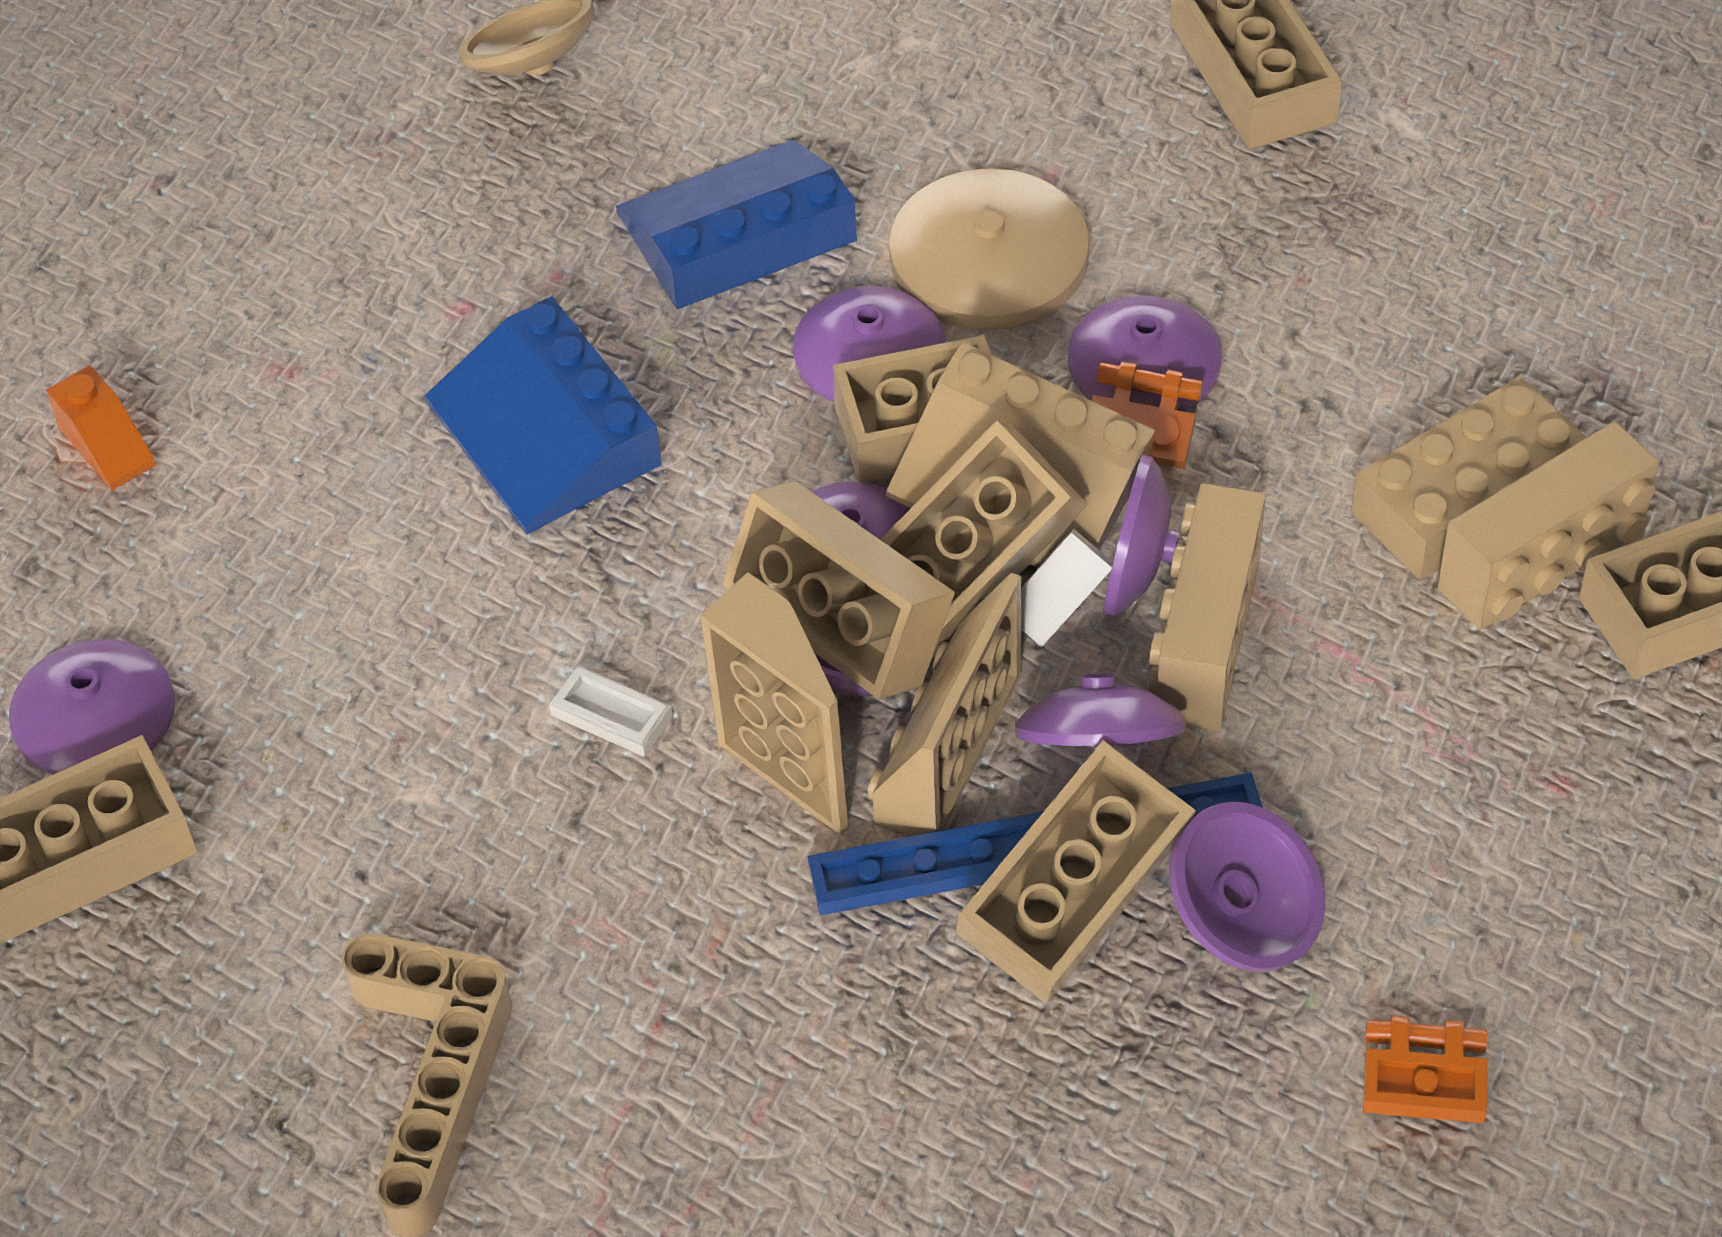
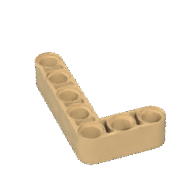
M363 934L348 942L343 950L341 959L353 998L358 1004L367 1008L436 1022L376 1185V1193L387 1227L400 1237H419L430 1231L438 1220L509 1021L512 1002L503 967L495 959L379 934ZM373 968H381L377 972L371 974H363L367 970ZM428 979H436V980H435L433 983H431V984H428V985H418V984H420L422 981H425V980H428ZM484 990L492 991L488 995L482 997H474V995L478 992ZM465 1040L474 1041L469 1046L454 1047L459 1042ZM456 1091L451 1097L445 1099L435 1098L442 1092ZM428 1142L438 1143L431 1150L425 1152L416 1151L422 1144ZM405 1196H419L413 1203L407 1205L396 1204L397 1201Z

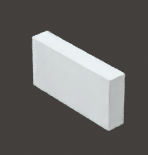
M1074 528L1021 586V630L1041 647L1112 570L1113 562Z
M577 665L549 704L551 716L643 757L648 754L673 718L672 706Z

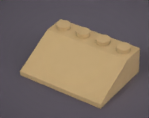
M961 342L935 386L886 490V497L911 508L980 436L998 420L1016 428L1088 503L1030 565L1038 568L1073 528L1100 550L1130 497L1141 455L1150 457L1155 430Z
M747 572L700 615L718 745L832 830L842 835L848 829L837 699L787 595L776 585L771 583L766 585Z
M1010 573L959 623L951 641H943L940 644L933 663L934 674L929 684L923 682L922 686L918 687L912 703L911 711L913 715L908 725H899L894 733L890 746L891 758L885 769L877 768L871 778L867 798L873 801L875 825L909 837L945 829L1021 676V576Z

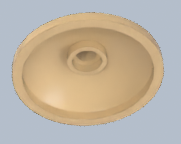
M540 0L501 15L474 31L461 43L458 54L465 66L480 72L499 75H515L528 72L530 76L546 73L555 67L554 61L568 53L588 29L595 13L594 6L591 0Z

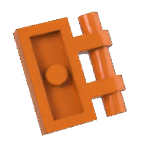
M1122 361L1120 366L1101 362L1097 373V383L1116 386L1114 398L1093 395L1092 401L1154 429L1155 434L1150 457H1153L1157 464L1185 469L1195 428L1196 415L1194 413L1178 411V404L1180 398L1200 401L1203 381L1184 378V372L1168 369L1166 374L1140 370L1138 369V364ZM1134 390L1161 394L1160 406L1156 407L1131 402Z
M1391 1015L1390 1021L1367 1019L1365 1043L1386 1044L1389 1050L1366 1049L1363 1113L1473 1123L1485 1122L1487 1113L1488 1059L1463 1057V1051L1486 1053V1029L1464 1028L1463 1021L1445 1020L1444 1026L1410 1023V1017ZM1409 1047L1442 1049V1055L1409 1052Z

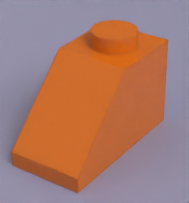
M91 365L46 389L60 431L111 491L156 466L154 457L117 394Z

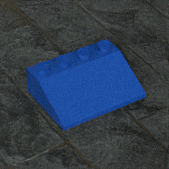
M793 139L616 205L617 214L676 310L857 241L855 199L832 166Z
M553 296L506 318L425 395L426 403L526 535L662 465L657 425Z

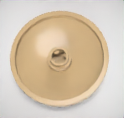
M968 170L945 176L926 185L903 205L891 228L889 241L890 264L894 279L900 290L911 294L934 311L939 320L955 326L972 329H1005L1041 319L1057 310L1073 296L1082 283L1087 271L1089 234L1084 217L1078 207L1065 193L1052 184L1035 176L1012 170Z

